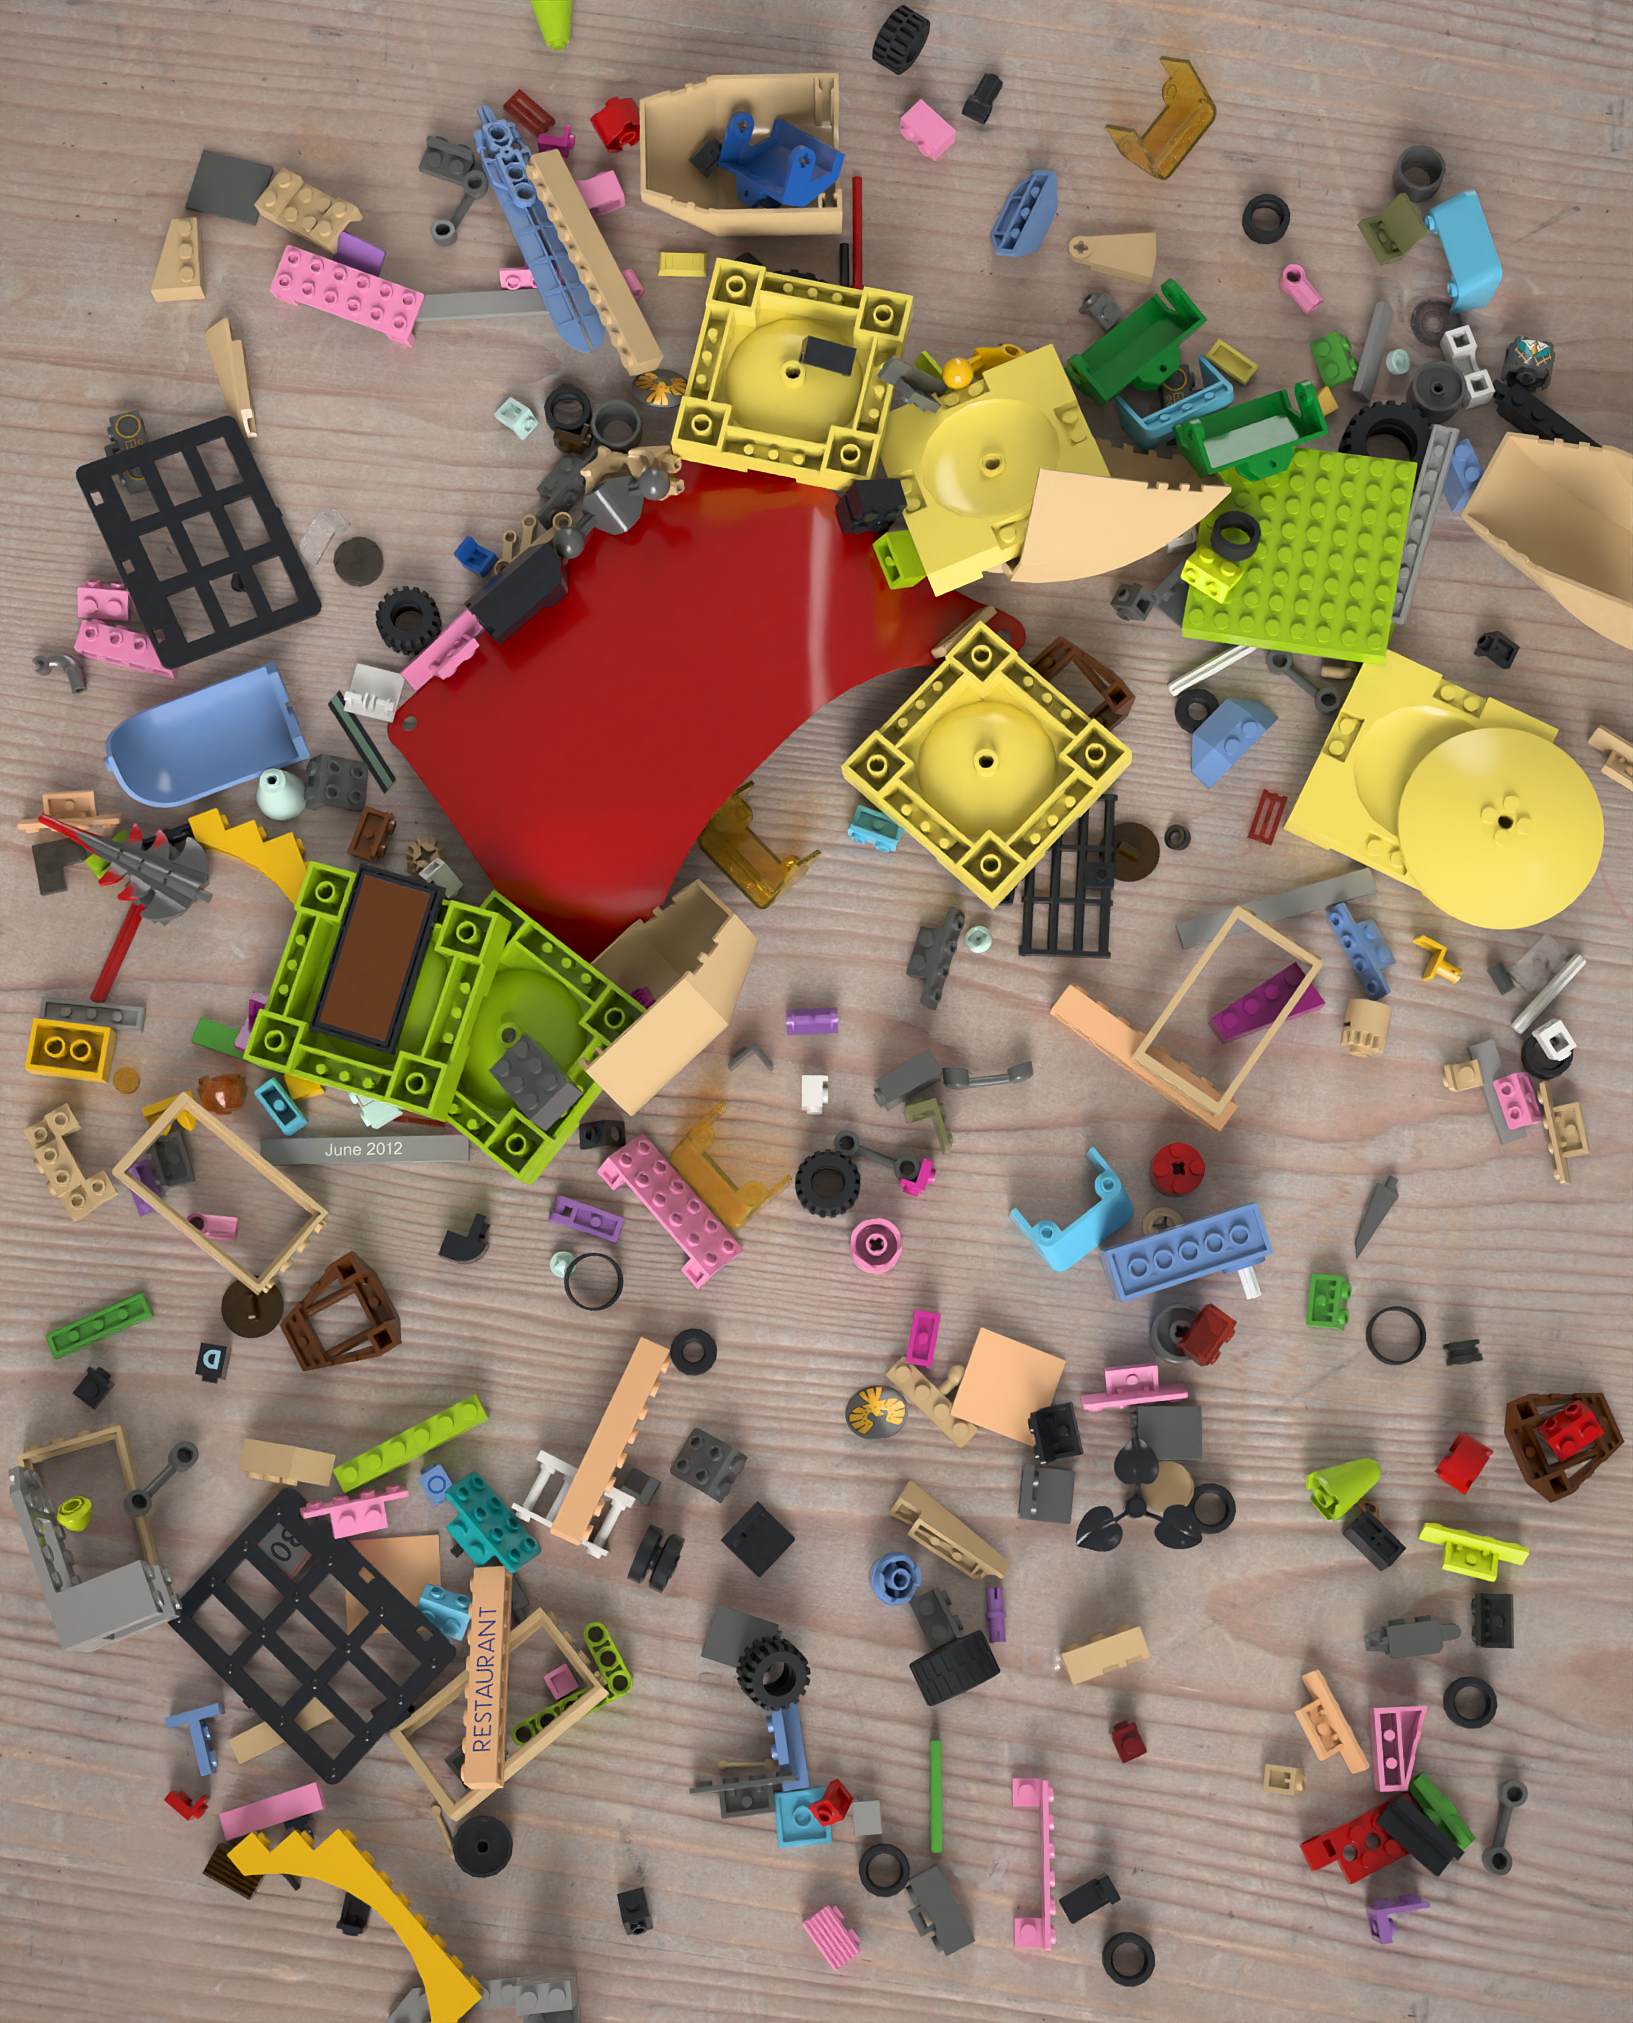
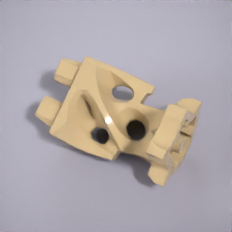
M599 446L597 458L580 470L581 475H584L586 479V494L601 482L602 476H604L602 481L624 476H632L638 481L642 472L649 468L662 469L669 476L670 490L660 500L663 501L670 495H678L684 491V481L674 478V473L681 469V457L672 455L670 446L632 448L628 451V454L611 451L605 446ZM642 456H646L649 462L644 460Z

